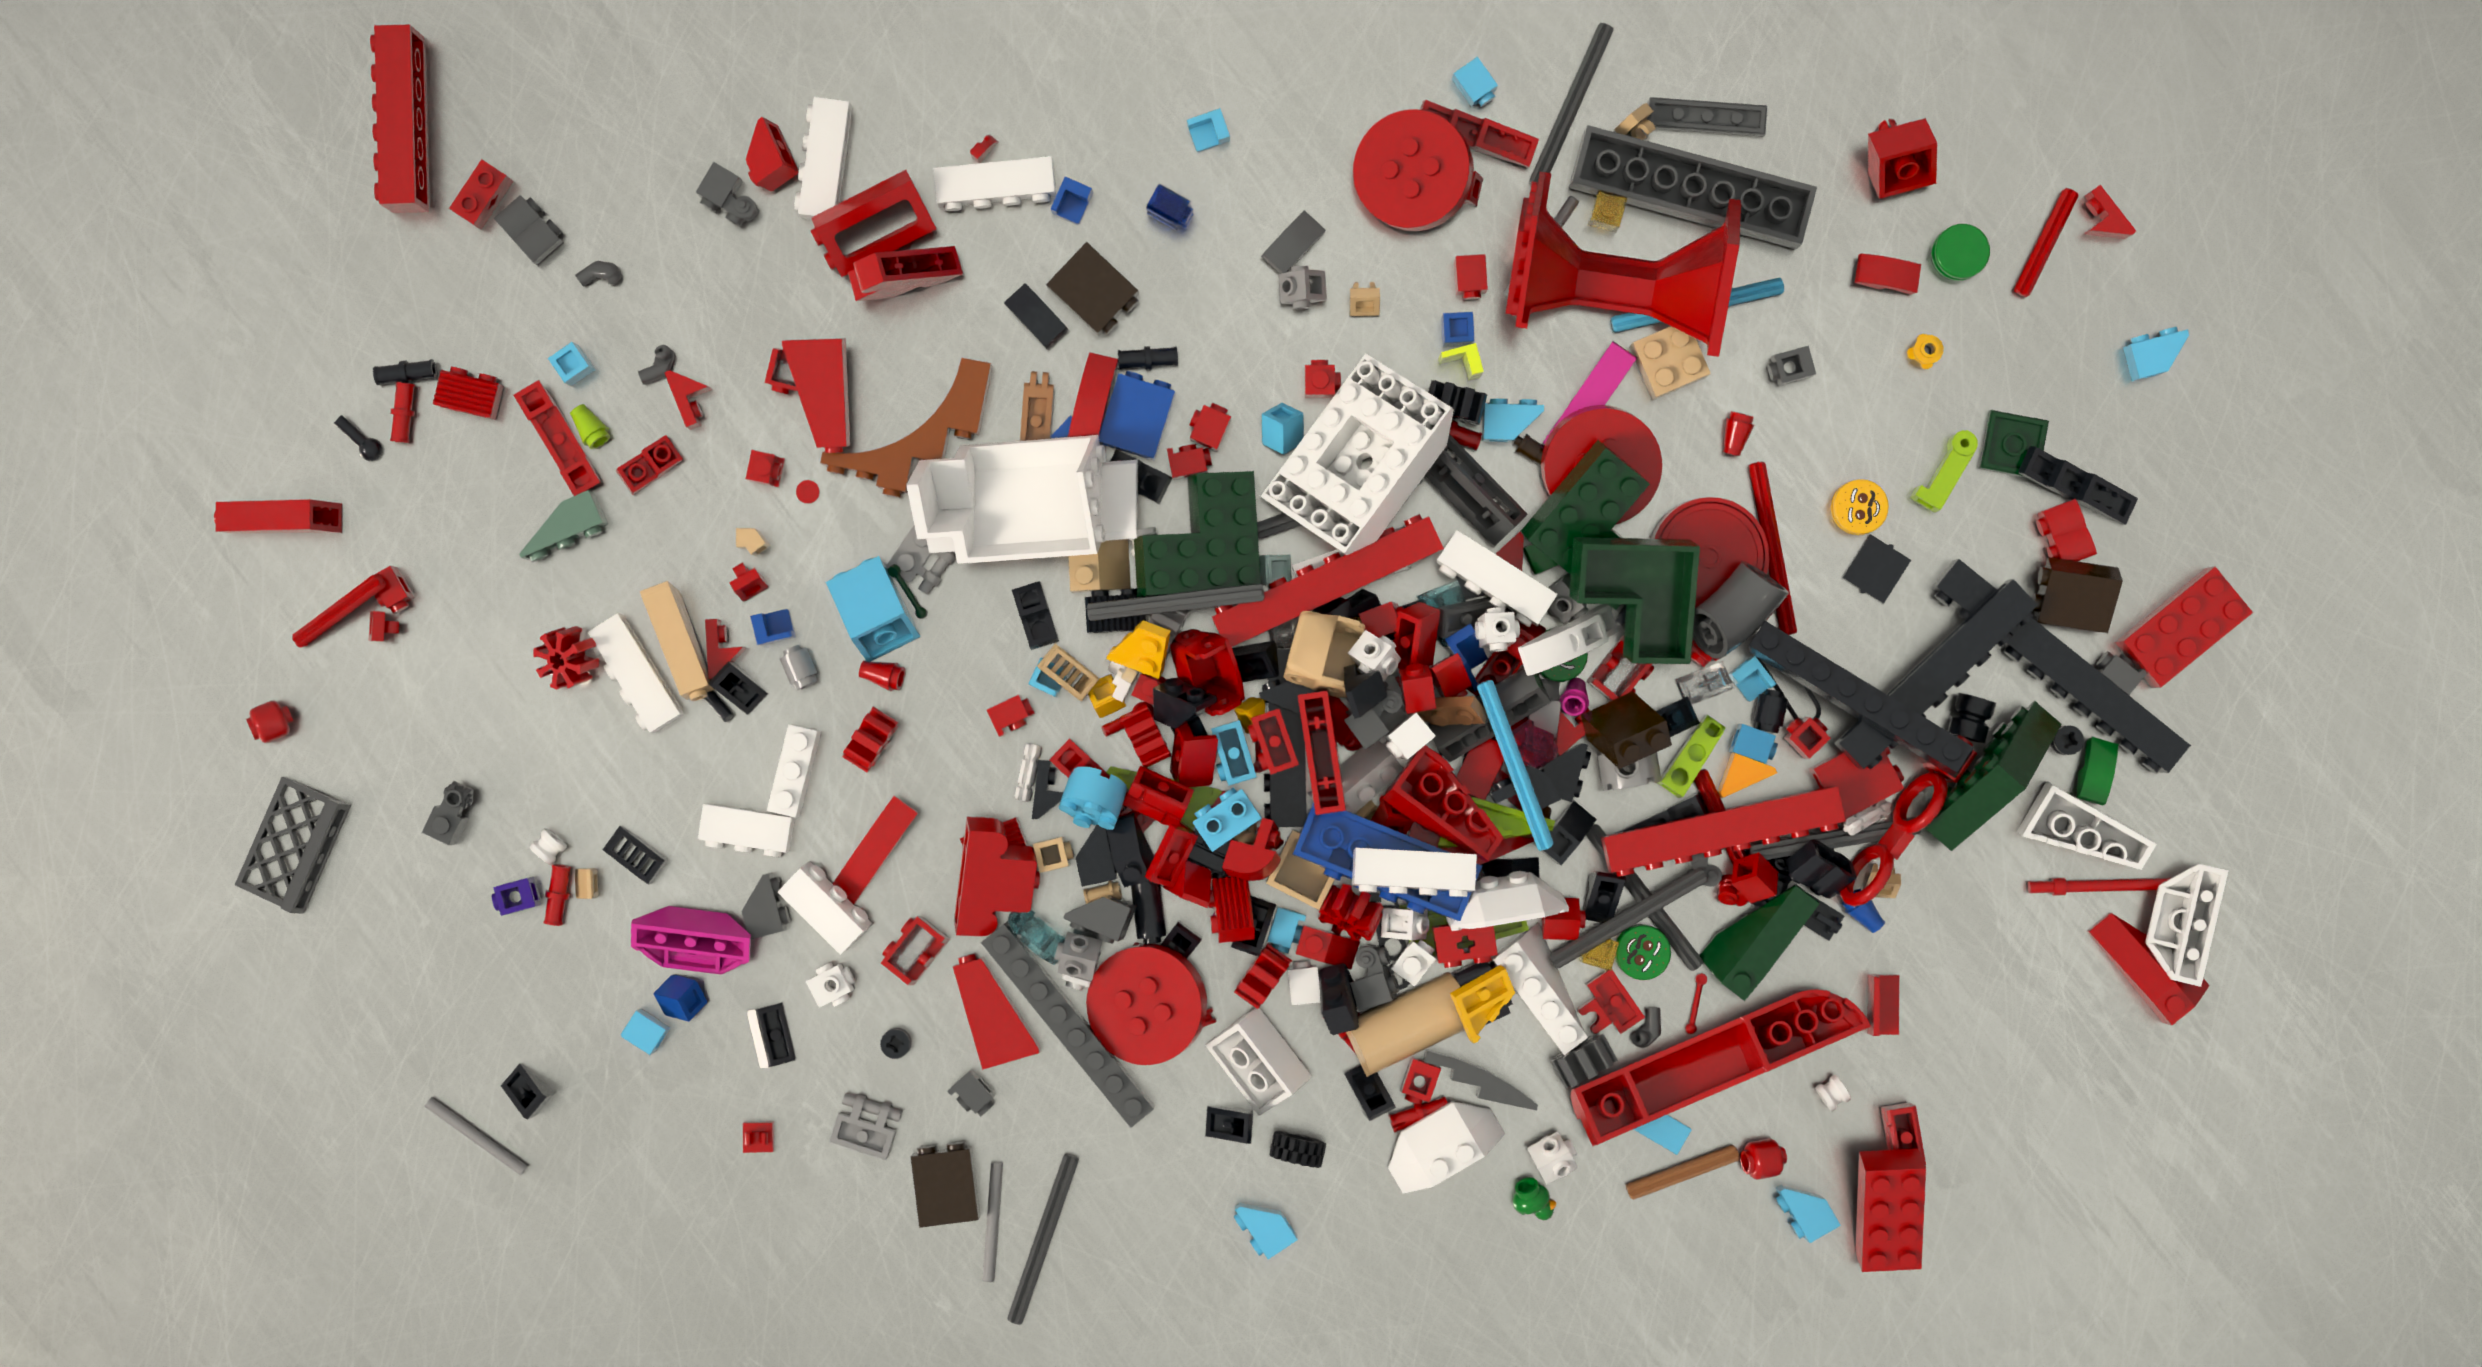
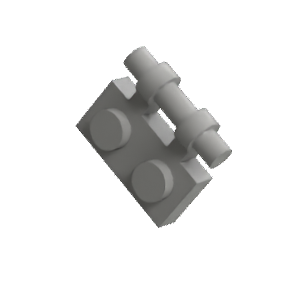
M913 525L886 567L889 568L893 564L898 565L901 569V577L909 583L913 582L917 574L920 575L924 580L918 589L928 595L933 586L937 587L941 581L939 577L948 564L952 565L956 557L954 556L955 552L935 553L939 558L930 571L925 569L923 566L932 553H929L926 539H917L915 525Z
M845 1093L842 1104L853 1107L851 1115L838 1113L829 1142L886 1160L896 1132L894 1129L885 1127L886 1121L890 1119L899 1122L902 1111L892 1108V1104L886 1102L879 1104L867 1100V1096L861 1094L854 1096ZM865 1111L878 1115L876 1124L859 1119L861 1112Z

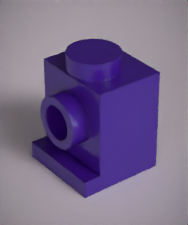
M534 877L493 887L495 892L492 894L493 906L496 911H500L501 916L541 905ZM514 891L520 893L521 899L519 902H515L512 899Z

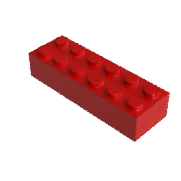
M410 24L374 25V34L370 36L371 51L375 53V64L371 65L372 81L376 82V94H372V108L377 114V123H374L372 128L374 141H377L378 151L373 156L374 169L378 171V183L374 185L375 199L379 201L381 206L392 213L429 212L424 36Z

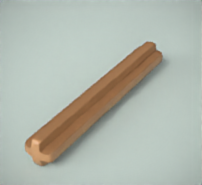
M1730 1145L1628 1183L1626 1189L1629 1197L1634 1200L1737 1162L1740 1156L1737 1148L1734 1145Z

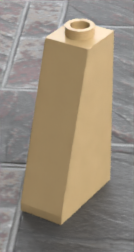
M668 581L640 591L680 696L691 701H698L707 697V692L714 690V688L709 685L711 679H708V670L681 592Z

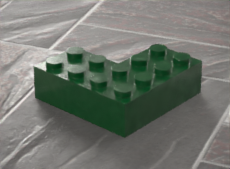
M1597 440L1523 527L1521 532L1529 542L1571 574L1574 537L1624 538L1612 528L1650 483L1607 446ZM1621 604L1608 605L1611 606L1614 610H1617Z
M1254 471L1196 473L1188 476L1191 533L1142 535L1134 539L1137 597L1261 584Z
M1574 537L1569 596L1577 603L1627 604L1623 656L1631 663L1690 664L1700 546L1688 539Z
M2036 701L2032 702L2027 708L2019 707L2010 719L2012 721L2008 724L2002 722L1992 733V736L1995 738L1984 747L1983 752L1986 754L1982 755L1973 767L1975 769L1971 772L1965 770L1953 788L1948 785V793L1942 809L1925 829L1949 850L1953 851L2027 788L2062 725Z

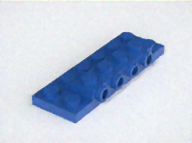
M1313 802L1292 855L1319 865V867L1325 869L1324 875L1340 881L1342 876L1352 880L1353 852L1355 848L1450 852L1348 811L1316 816ZM1476 863V881H1477V878H1478V876H1479L1480 870H1481V868H1482V865H1479V864H1477V863ZM1377 887V890L1381 891L1379 897L1396 903L1398 898L1408 902L1407 908L1417 913L1424 914L1426 909L1457 921H1461L1472 893L1467 892V897L1449 896V891L1437 890V896L1419 895V889H1407V894L1389 893V888Z

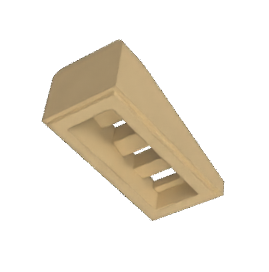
M1056 643L1037 665L1040 670L1080 701L1084 699L1100 679ZM1057 654H1060L1059 660L1049 669L1047 666ZM1066 660L1069 661L1060 674L1057 675L1056 672ZM1075 666L1076 669L1066 681L1063 680L1072 667ZM1081 672L1084 673L1074 687H1072L1071 684Z

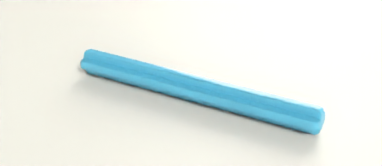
M1775 278L1732 288L1729 306L1782 294L1784 292L1783 281L1781 278ZM1625 313L1611 318L1614 332L1661 322L1651 316L1636 313Z
M1492 680L1484 681L1477 686L1535 844L1539 851L1549 849L1553 846L1554 842L1496 687Z

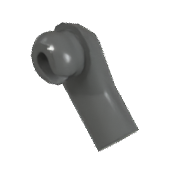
M1647 1007L1646 1023L1632 1035L1633 1044L1641 1048L1648 1047L1661 1035L1660 1007Z

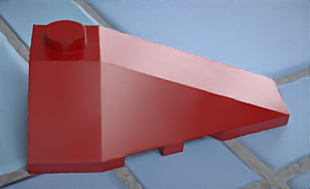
M1424 745L1399 773L1382 799L1409 819L1467 852L1477 854L1478 858L1488 862L1504 837L1485 811L1479 809L1470 797V791L1465 784L1462 786L1452 772L1454 769L1449 762Z
M2109 913L2088 930V933L2162 1023L2174 1025L2197 1005L2210 986L2204 978L2201 987L2170 980L2146 945L2147 935L2113 913Z

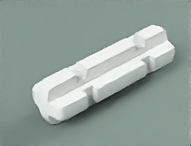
M1030 743L1025 745L1023 755L1026 756L1025 760L1022 759L1018 777L1019 787H1016L1015 799L1028 802L1031 799L1032 790L1030 789L1034 785L1038 762L1036 761L1037 758H1040L1041 746Z
M1883 799L1845 819L1846 821L1843 822L1844 832H1848L1850 836H1853L1891 813V803Z

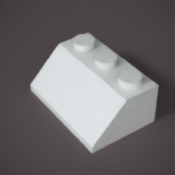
M1254 1008L1205 1045L1259 1116L1293 1095L1312 1077L1260 1008Z

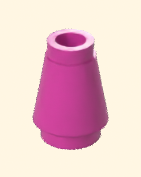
M1581 678L1571 679L1559 700L1563 711L1570 716L1582 714L1589 706L1586 684Z

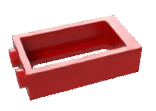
M904 170L811 217L815 228L810 231L818 246L824 244L828 252L823 255L831 270L837 268L841 277H843L849 271L854 270V262L873 253L895 251L936 230V227L907 170ZM902 200L909 201L917 216L915 221L848 255H844L835 240L837 233Z

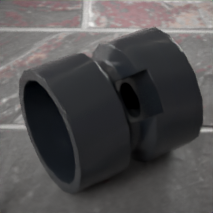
M1958 693L1955 710L1959 713V716L1951 717L1948 732L1956 737L1960 735L1970 741L1985 743L1989 727L1984 722L1990 720L1991 716H1993L1996 703L1980 697Z

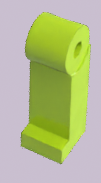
M1962 430L1949 438L1947 443L1948 451L1927 487L1923 485L1916 487L1910 499L1934 513L1942 509L1977 449L1978 440L1972 432Z
M1708 714L1705 715L1665 773L1661 775L1662 781L1657 782V784L1677 798L1684 797L1726 727Z

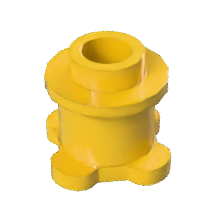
M1921 334L1917 337L1915 345L1907 350V357L1910 360L1919 362L1922 369H1929L1933 366V363L1942 357L1944 347L1938 337ZM1925 345L1931 348V354L1925 352Z

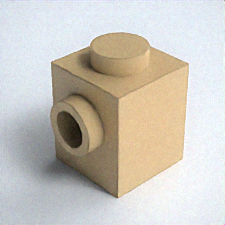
M1064 836L1033 844L1039 873L1070 866L1069 860L1074 859L1071 842H1065Z

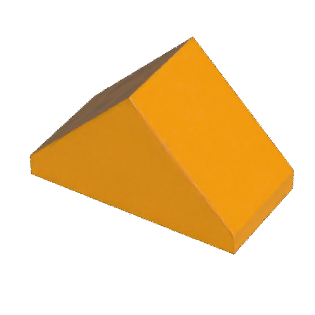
M1731 753L1717 792L1721 798H1724L1777 774V771L1772 766L1737 753Z

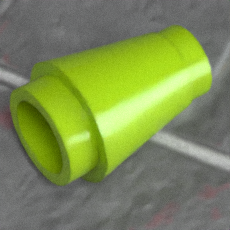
M585 404L575 407L570 412L584 445H588L590 449H596L610 439L609 428Z

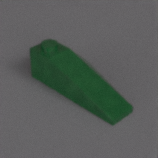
M1796 884L1766 902L1761 908L1743 916L1735 924L1717 932L1699 956L1721 984L1745 1001L1764 979L1819 906L1820 902Z

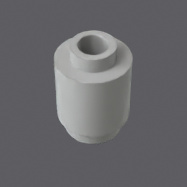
M798 644L783 651L784 656L779 660L790 685H794L796 691L818 682L815 676L818 673L807 648L801 649Z

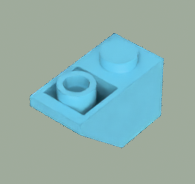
M2172 327L2159 331L2160 337L2150 339L2149 334L2131 338L2132 344L2123 347L2132 382L2169 371L2189 337L2188 329L2178 332L2177 327Z
M1490 399V404L1485 403L1483 410L1482 442H1512L1544 412V405H1537V400L1521 399L1519 404H1508V399Z
M1783 1185L1776 1187L1779 1193L1776 1200L1784 1213L1789 1211L1793 1217L1794 1222L1790 1224L1799 1239L1804 1237L1805 1240L1812 1243L1841 1226L1828 1202L1822 1196Z
M1239 1203L1235 1206L1237 1214L1234 1215V1219L1242 1231L1249 1230L1253 1236L1250 1243L1259 1256L1264 1253L1267 1259H1270L1298 1240L1297 1234L1281 1211Z

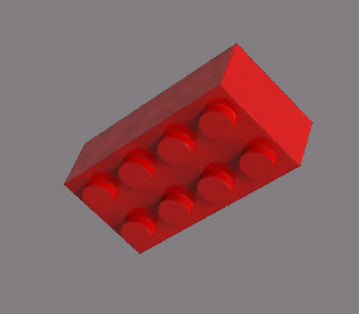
M2216 566L2209 567L2201 571L2114 643L2126 657L2134 662L2136 669L2146 670L2147 674L2144 679L2151 688H2161L2253 612Z
M1919 1149L1859 1151L1855 1252L1862 1272L1922 1269L1926 1166Z

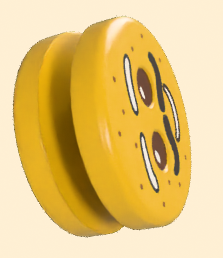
M1865 479L1853 480L1842 485L1834 493L1830 505L1831 516L1835 524L1842 531L1852 535H1864L1878 529L1884 523L1889 509L1888 499L1883 489L1876 483Z

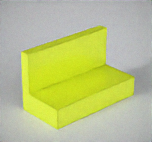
M1476 343L1441 352L1438 358L1439 365L1458 359L1463 360L1468 381L1480 378L1484 372Z

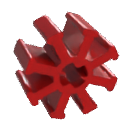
M578 626L568 629L562 627L540 636V640H543L544 645L538 646L533 650V657L547 660L548 664L537 668L536 671L540 678L553 674L552 683L550 684L551 688L560 689L565 686L571 688L588 682L593 678L592 675H589L588 671L599 667V658L594 659L585 655L586 650L596 647L593 638L580 641V632L583 630Z
M1147 704L1120 716V720L1143 767L1147 768L1171 756Z
M872 707L870 713H867L863 718L859 729H856L853 733L852 740L844 749L842 757L868 773L871 767L878 761L883 749L885 750L888 746L889 739L896 732L899 722L876 707Z
M1343 884L1341 889L1337 888L1336 885H1332L1319 910V913H1321L1319 920L1322 923L1334 924L1331 931L1337 935H1340L1345 930L1353 941L1359 942L1361 937L1370 941L1383 915L1381 913L1384 908L1379 902H1369L1371 894L1368 892H1361L1359 896L1355 895L1351 885Z
M1267 943L1260 952L1259 957L1257 956L1254 963L1251 964L1246 971L1247 973L1236 986L1234 993L1256 1009H1259L1272 989L1275 988L1292 960Z

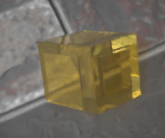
M1609 939L1581 955L1579 961L1611 971L1619 942Z

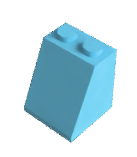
M879 556L864 560L859 566L847 572H840L833 579L826 582L851 640L866 661L870 662L921 637L892 577L888 573L887 567Z

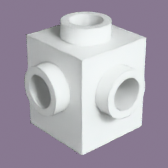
M1502 607L1489 608L1487 613L1477 618L1475 636L1476 639H1479V648H1490L1491 652L1506 651L1509 646L1516 642V638H1519L1520 624L1518 620H1515L1514 612H1505V608ZM1501 623L1502 632L1497 631L1496 624Z
M1367 630L1363 632L1348 652V655L1358 666L1357 670L1360 673L1366 674L1378 670L1381 673L1383 682L1389 675L1395 672L1401 660V657L1395 651L1396 644L1383 635L1381 638H1378Z
M832 962L816 969L818 975L806 981L819 1008L830 1002L835 1007L850 999L848 993L854 990L852 984L855 983V979L848 967L843 968L841 963L834 967ZM830 980L835 981V983H836V988H835V989L830 986V984H829V981H830Z
M1558 1131L1542 1138L1539 1142L1527 1148L1546 1185L1567 1176L1578 1168L1573 1159L1577 1152L1569 1139L1563 1141Z

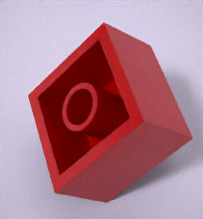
M1926 118L1898 126L1894 119H1889L1890 128L1886 120L1879 124L1878 131L1868 133V175L1879 199L1936 184L1937 141Z

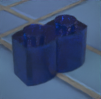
M1158 184L1146 207L1147 215L1178 232L1181 227L1187 229L1194 216L1191 200L1162 184Z

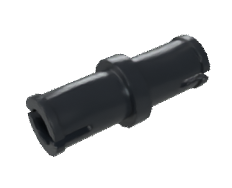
M1144 346L1142 350H1118L1119 369L1145 367L1146 370H1152L1153 366H1178L1177 346L1150 349V346Z
M433 359L408 363L405 360L400 361L396 365L375 366L373 368V377L376 385L395 382L411 383V380L436 378L437 376L436 364Z

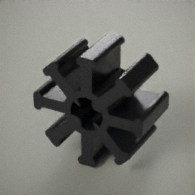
M1431 381L1428 393L1454 409L1452 419L1461 423L1468 422L1479 425L1487 394L1476 392L1475 389L1469 387H1458L1450 382Z

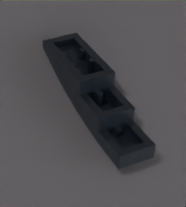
M2035 446L2029 447L2018 471L2019 474L2069 500L2076 499L2079 505L2123 525L2127 524L2138 500L2137 497L2098 475L2087 473L2070 462L2057 459Z

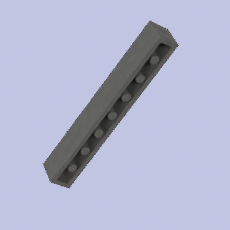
M1007 922L981 942L1130 1128L1154 1110L1155 1105L1118 1059L1104 1047L1093 1033L1089 1023Z

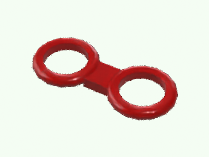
M1935 772L1923 774L1912 781L1902 792L1894 808L1893 824L1878 844L1867 847L1851 861L1856 876H1858L1867 863L1880 857V867L1876 876L1860 892L1853 893L1855 880L1840 891V896L1845 904L1854 907L1866 904L1875 898L1885 887L1894 867V858L1898 860L1915 837L1913 833L1919 832L1929 825L1942 809L1948 793V783L1942 774ZM1934 785V793L1927 808L1916 818L1907 821L1906 814L1913 799L1926 787Z

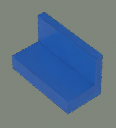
M1469 624L1446 638L1445 641L1452 655L1459 654L1472 683L1471 687L1474 691H1477L1478 683L1471 669L1486 661L1488 657L1484 649L1479 648V639H1476L1475 630Z

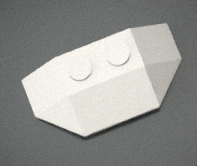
M2196 864L2158 886L2145 943L2170 980L2199 987L2202 986L2228 870Z
M1515 871L1510 873L1509 876L1498 878L1486 876L1481 878L1480 881H1476L1475 891L1471 893L1461 921L1448 917L1446 919L1451 931H1457L1463 928H1483L1556 915L1559 912H1568L1569 906L1563 894L1533 873Z
M1451 1101L1400 1131L1388 1169L1402 1193L1431 1188L1484 1158L1505 1133L1489 1107H1479Z

